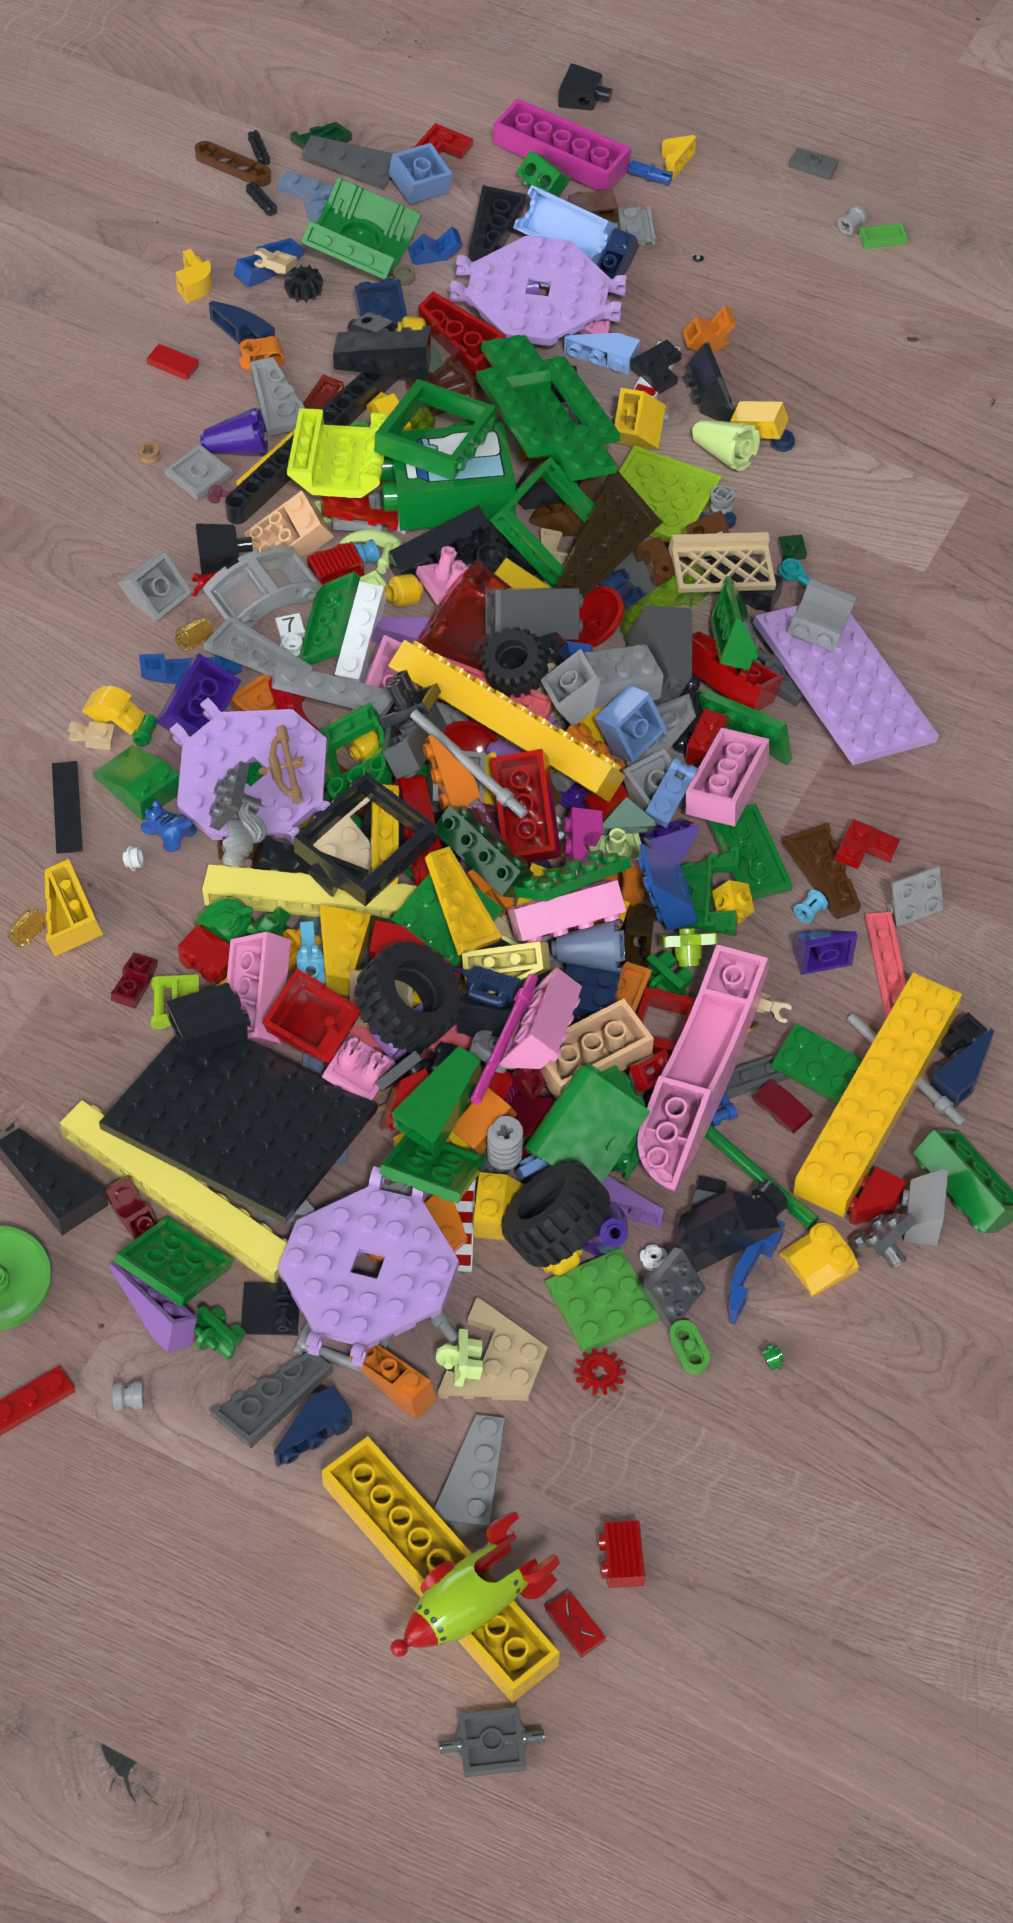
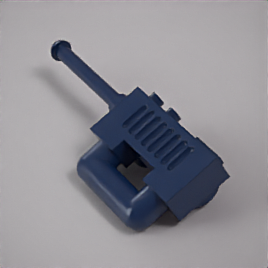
M474 965L472 970L454 967L453 972L465 975L468 978L466 981L468 998L499 1008L503 1007L507 1001L512 1002L520 987V979L492 971L491 969H485L481 966ZM490 990L498 993V995H494L484 991Z

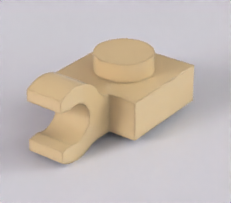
M259 248L255 251V254L261 256L262 259L255 261L254 265L259 268L265 266V268L274 270L278 274H286L297 264L296 256L280 251L272 253L265 248Z
M89 721L88 727H85L79 722H70L68 732H70L69 740L75 742L85 741L86 748L111 750L115 725Z
M762 992L756 1012L765 1013L766 1011H772L779 1022L787 1023L789 1017L781 1013V1008L791 1010L794 1004L789 1001L778 1000V997Z

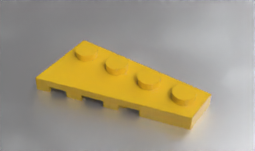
M450 846L430 852L425 857L458 956L498 942L502 935Z

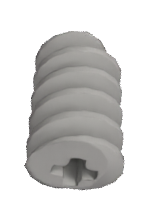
M500 1116L489 1127L487 1132V1159L490 1165L496 1169L510 1170L516 1167L522 1158L523 1128L515 1118Z

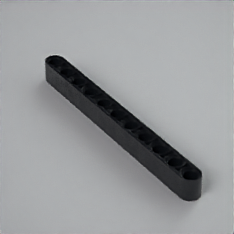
M361 372L321 409L323 410L324 425L349 426L367 409L366 405L380 392L385 393L397 382L398 376ZM294 435L225 498L226 516L230 523L239 525L246 522L292 479L287 475V468Z

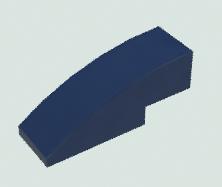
M209 302L210 320L239 345L246 339L275 336V328L257 315L226 303Z

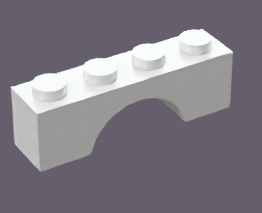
M359 582L335 671L336 677L362 683L369 666L372 636L378 621L382 618L387 599L383 586Z

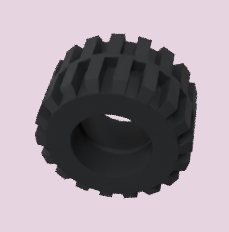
M507 627L503 629L504 632L502 633L495 632L493 639H487V647L483 646L481 651L483 656H480L482 668L490 686L501 693L503 692L507 697H511L514 694L515 698H520L522 693H525L526 696L530 695V690L540 688L539 682H541V679L549 670L547 665L548 659L541 641L537 635L531 634L526 628L521 631L519 627H514L513 630H509ZM521 655L527 657L526 661L518 668H502L504 663L513 656Z

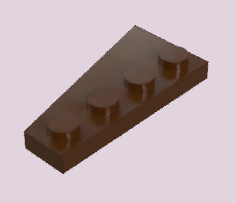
M829 823L786 836L783 844L814 888L825 896L828 907L836 919L859 912L861 903L851 879H848L846 875V866L844 863L834 859L838 851V845L836 840H833L831 837Z

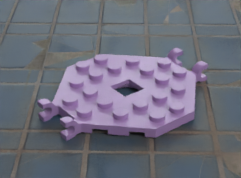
M526 235L475 262H471L468 257L458 255L456 265L458 267L456 275L471 276L468 288H465L460 282L451 281L450 291L452 292L450 301H466L471 307L474 306L480 312V316L489 325H493L497 330L503 332L506 338L513 337L514 335H526L531 344L551 346L557 343L558 339L568 334L570 336L584 329L585 325L593 320L598 322L604 318L620 322L622 302L606 304L609 292L625 296L627 276L618 275L614 279H610L572 241ZM533 282L546 283L550 285L549 295L526 294L527 286Z
M209 698L205 699L200 705L205 710L203 712L204 716L210 720L191 737L188 736L178 723L170 728V732L174 735L172 737L173 741L182 747L177 798L179 811L212 840H223V837H228L229 821L220 830L210 827L212 817L209 816V811L216 799L214 788L219 779L222 780L228 769H233L239 761L247 764L258 762L266 768L270 767L268 758L270 757L272 740L277 735L276 728L280 725H285L288 731V744L292 759L304 756L302 762L306 764L305 767L294 768L298 786L301 787L303 802L301 804H294L293 799L280 790L273 780L271 772H268L267 775H264L252 786L245 783L244 793L262 800L261 807L256 815L267 826L266 836L274 835L275 838H286L294 846V836L299 833L298 827L314 813L321 810L324 811L331 804L325 800L324 796L327 768L326 753L328 752L327 738L293 709L220 712ZM279 742L277 756L279 757L280 764H284L286 760L282 744ZM283 768L281 769L282 780L290 790L292 786L288 769Z
M373 1166L368 1187L296 1220L278 1265V1271L282 1280L288 1286L294 1301L301 1313L304 1314L312 1330L306 1340V1345L309 1346L308 1354L319 1356L325 1338L352 1344L350 1356L353 1358L351 1363L359 1367L364 1366L368 1350L378 1345L380 1340L392 1334L397 1336L415 1327L416 1323L428 1317L432 1319L442 1314L459 1267L457 1256L423 1203L428 1192H421L413 1187L412 1195L409 1197L384 1191L382 1188L386 1182V1177L379 1174L381 1168ZM369 1253L385 1258L377 1279L351 1273L358 1255Z

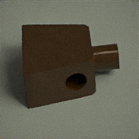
M644 903L628 907L625 933V961H623V965L626 962H630L645 968L649 966L646 958L651 954L655 910L649 908ZM634 938H643V946L637 947L633 945Z

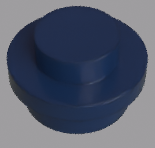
M784 429L781 438L771 439V444L776 450L785 452L794 447L795 438L792 432Z

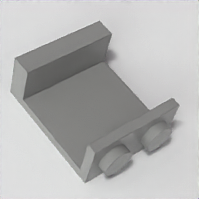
M810 579L787 633L834 652L857 597Z

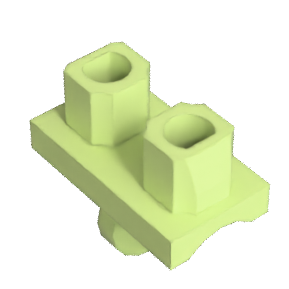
M459 1329L458 1343L455 1346L451 1343H445L444 1346L437 1349V1363L446 1369H451L454 1366V1386L463 1387L465 1378L480 1380L483 1370V1361L480 1360L482 1340L468 1339V1330Z

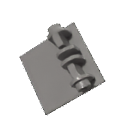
M940 866L891 882L893 901L887 906L888 912H892V915L895 914L896 927L943 911Z

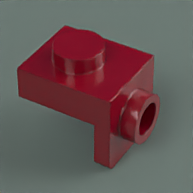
M516 1068L510 1075L524 1101H533L547 1083L540 1072L542 1068Z

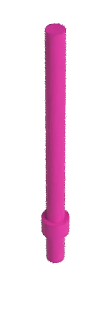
M529 974L523 987L517 991L513 1009L471 1096V1101L475 1104L481 1103L525 1007L530 1005L533 998L532 992L538 981V977L534 974Z

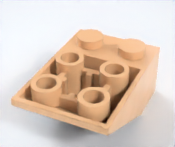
M303 491L297 493L244 532L246 537H252L253 551L257 550L260 553L267 551L269 546L282 545L294 547L300 556L316 551L334 538L317 505Z

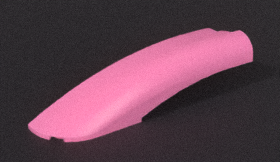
M716 945L682 1034L661 1076L658 1077L647 1107L651 1112L639 1129L638 1152L641 1162L650 1177L668 1190L676 1192L705 1137L727 1088L762 997L761 990L770 968L768 958Z

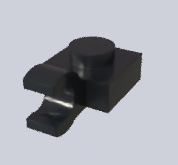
M968 1012L950 1025L948 1033L951 1035L942 1040L944 1046L940 1048V1051L946 1057H949L961 1044L967 1048L978 1034H985L988 1029Z

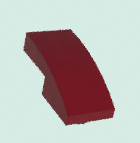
M133 952L122 969V978L111 992V1001L135 1009L151 982L158 965V960Z
M772 1079L752 1096L758 1106L772 1114L778 1124L793 1134L813 1117L812 1113L797 1098Z

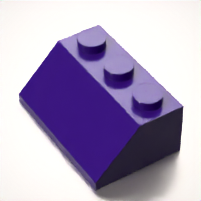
M198 653L186 666L159 714L156 723L168 731L178 723L188 736L191 737L210 721L204 716L203 712L205 710L200 704L209 698L220 712H224L241 680Z

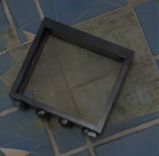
M365 773L359 780L353 781L342 795L335 796L331 804L324 811L317 812L306 827L299 828V833L294 836V852L366 907L437 842L438 826L368 773ZM367 797L415 834L366 879L360 882L313 846V844Z

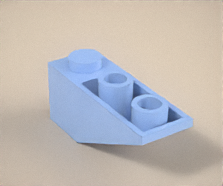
M620 333L566 335L564 338L565 355L629 375L632 369L630 367V360L639 355L640 340Z

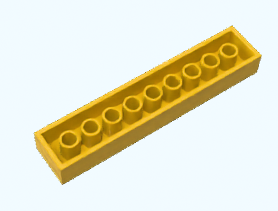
M404 640L388 665L396 672L407 669L413 683L421 688L437 683L441 690L438 696L439 699L524 751L543 749L549 758L550 767L607 802H610L625 778V775L619 771L621 766L603 754L600 755L582 741L579 742L564 730L558 729L541 716H537L521 704L515 703L503 693L489 687L488 684L480 679L474 678L462 668L453 665L415 640L413 644Z
M912 973L796 1176L793 1195L844 1218L853 1197L857 1195L863 1179L871 1170L955 1019L960 1007L961 993L916 973Z
M368 1436L322 1470L324 1488L420 1598L423 1596L420 1589L421 1584L431 1571L443 1562L450 1560L457 1564L472 1554ZM488 1571L481 1577V1579L487 1582H497ZM514 1600L483 1627L458 1640L511 1703H514L559 1666L560 1652Z

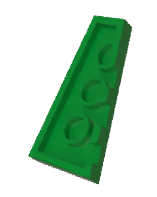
M706 689L700 693L699 699L702 713L704 709H709L726 715L727 729L769 739L770 756L786 766L792 760L786 722Z

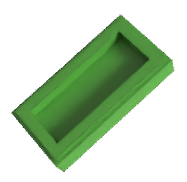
M903 223L862 227L858 231L863 250L906 245L908 243V236Z

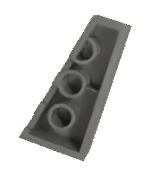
M435 703L429 710L430 713L425 717L443 733L447 725ZM412 718L399 727L393 728V726H389L386 728L383 754L396 779L401 777L406 779L414 776L426 761L422 745L429 734Z

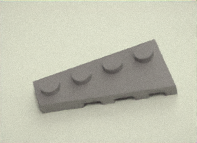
M273 357L250 362L267 435L273 436L293 431L296 428L299 408L305 409L303 403L297 398L294 389L288 384L285 375Z
M232 616L210 636L203 646L205 651L273 677L276 662L312 671L314 669L310 664Z
M484 1415L475 1416L434 1508V1511L446 1525L482 1530L488 1529L493 1507L505 1418Z

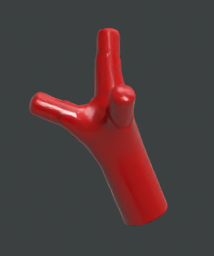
M219 571L204 575L194 573L192 581L199 583L195 587L192 596L196 597L198 592Z

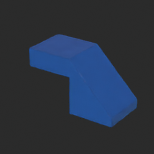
M451 226L437 240L423 233L408 247L413 264L421 265L446 261L463 244L458 230Z

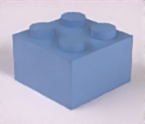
M431 143L392 154L388 172L410 205L449 193L453 175Z
M630 684L595 717L612 754L632 763L667 730L650 693Z

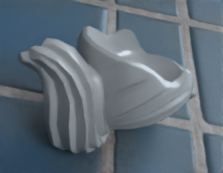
M248 802L241 804L240 810L236 813L237 819L232 817L229 820L228 837L222 841V850L224 852L222 862L224 865L235 868L240 867L245 858L253 851V844L260 843L266 837V824L260 817L250 811V804Z

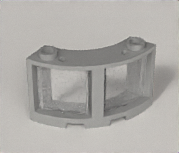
M278 545L269 546L267 551L260 553L254 550L237 558L239 561L237 564L229 569L226 567L222 568L202 589L225 620L232 616L249 628H252L265 615L282 606L294 603L309 604L323 585L294 547Z

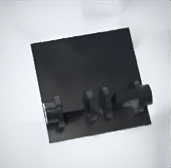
M280 1277L277 1283L244 1282L241 1327L245 1330V1335L298 1336L300 1309L282 1278Z

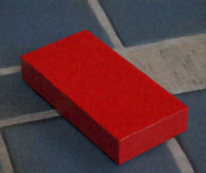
M159 343L147 357V364L188 380L198 368L199 360Z

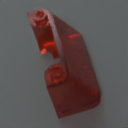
M476 560L449 587L416 641L433 653L482 670L480 656H483L481 651L483 646L487 647V639H485V588L512 587Z

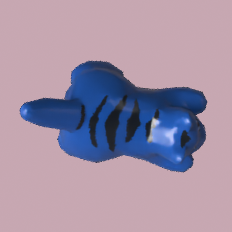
M158 800L154 801L152 806L145 809L147 822L141 824V830L148 835L161 836L163 847L168 852L179 850L182 838L185 836L192 837L196 834V827L191 820L182 814L166 812Z

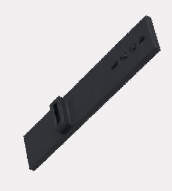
M78 762L52 763L56 853L83 852Z

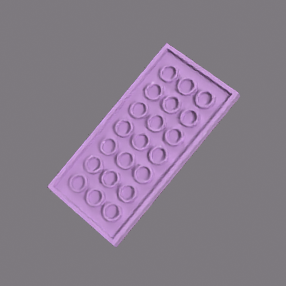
M799 605L754 617L753 624L852 765L937 742L939 738L938 733L851 613L834 652L787 633Z

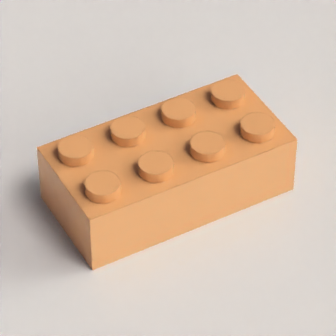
M623 998L567 1027L568 1035L560 1045L562 1050L560 1056L553 1063L549 1061L540 1072L547 1083V1088L557 1099L579 1065L586 1066L589 1063L601 1072L617 1065L619 1070L623 1071L652 1054L654 1038Z

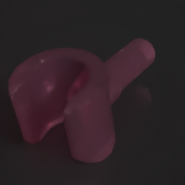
M214 484L208 492V501L215 504L219 503L221 497H227L232 491L223 490L220 485Z

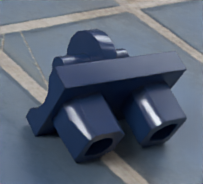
M624 568L616 572L613 570L600 584L601 586L613 588L620 594L625 605L624 613L629 617L642 604L641 601L645 598L646 594L638 586L632 591L626 583L631 578Z

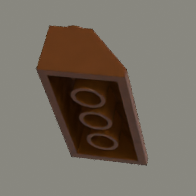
M608 475L582 479L578 487L595 503ZM565 502L538 507L529 519L532 524L538 527L563 532V537L580 534L585 524Z

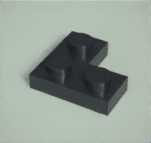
M665 340L630 360V367L660 394L678 384V377L668 367L680 361L682 353L668 340Z

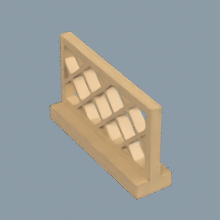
M768 532L672 535L668 552L673 561L678 593L720 592L726 576L731 577L735 572L745 579L740 583L733 581L738 591L775 590L776 581L768 547L770 541ZM763 555L764 560L759 564L750 556ZM704 556H712L717 561L710 565L702 558ZM737 556L741 560L735 565L726 557ZM679 557H689L693 561L687 566L679 560ZM745 562L755 568L751 574L740 568ZM697 563L707 570L702 576L692 569ZM720 563L731 569L727 575L716 569ZM760 572L768 577V582H760L754 576ZM712 573L721 581L719 583H711L706 578ZM688 574L697 582L695 584H684L683 577Z

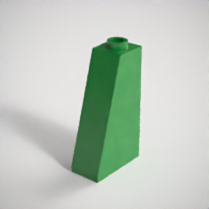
M458 1046L392 1112L395 1128L437 1157L482 1075L479 1057L474 1052H467Z

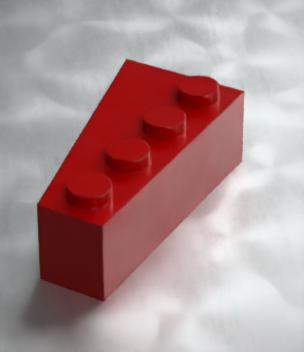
M432 291L418 306L419 316L425 319L426 326H431V335L464 368H469L473 374L472 377L476 379L477 371L492 368V365L481 351V343L491 341L492 339L506 338V335Z
M700 631L692 635V673L730 700L759 711L774 703L784 676L758 662H752L749 671L721 664L715 639Z

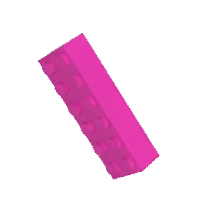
M519 98L494 123L493 144L524 158L530 150L543 155L571 179L595 190L612 189L628 171L631 159L630 147Z

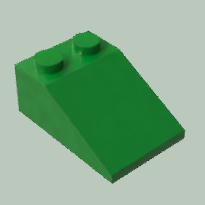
M133 745L93 772V776L141 821L146 819L145 809L152 806L154 801L158 800L161 807H163L178 796L180 774L163 759Z

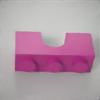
M572 807L568 816L563 818L562 832L566 833V838L563 842V854H566L564 866H566V862L569 860L586 858L590 851L585 846H597L603 834L602 811Z

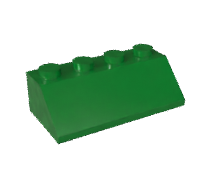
M729 576L725 578L710 618L720 663L749 671L751 663H755L757 660L759 648L756 647V637L753 635V626L750 623L751 616L748 615L747 606L732 578Z
M934 1129L913 1152L919 1159L918 1164L926 1172L932 1173L942 1169L948 1170L946 1192L954 1199V1205L971 1218V1224L977 1231L981 1233H997L1013 1222V1190L960 1130Z

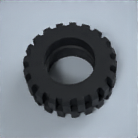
M401 941L388 945L358 975L357 985L355 986V996L358 999L355 1002L357 1010L362 1012L360 1017L364 1024L367 1023L369 1025V1031L373 1035L377 1034L380 1036V1041L387 1045L389 1043L393 1044V1048L403 1050L406 1047L408 1051L426 1049L450 1031L460 1019L464 1006L461 1001L464 999L463 989L459 988V985H461L459 976H455L453 972L454 967L451 963L447 964L443 960L444 956L439 952L434 953L431 947L427 945L421 947L419 943L410 941L407 944ZM395 980L406 983L416 991L423 1003L424 1012L412 1009L401 999L395 987Z
M574 1160L558 1162L555 1166L551 1165L545 1168L544 1172L535 1175L533 1180L526 1183L522 1190L513 1197L512 1203L505 1210L506 1215L502 1217V1234L530 1265L545 1268L549 1267L550 1264H559L561 1260H567L573 1256L574 1252L581 1250L585 1246L584 1244L596 1235L597 1229L602 1227L604 1218L609 1213V1192L583 1163Z

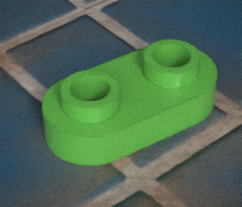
M679 1320L673 1323L669 1331V1341L682 1368L687 1373L693 1375L704 1373L709 1367L710 1353L697 1327L688 1320ZM684 1335L688 1339L680 1340L678 1337ZM697 1359L700 1363L692 1364L690 1361Z

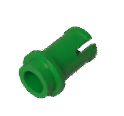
M145 714L138 729L133 731V742L137 746L145 747L151 743V735L158 725L155 716Z

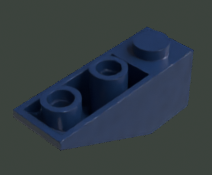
M614 228L597 265L610 279H614L618 275H624L630 267L640 246L635 235Z
M992 1029L985 1034H978L966 1049L961 1048L956 1051L948 1063L945 1065L941 1063L932 1073L931 1086L942 1096H947L954 1103V1108L974 1092L994 1034Z
M334 1385L308 1399L274 1450L275 1465L277 1467L284 1463L290 1464L299 1458L300 1454L309 1449L319 1448L326 1439L333 1435L338 1436L345 1433L353 1425L352 1411Z

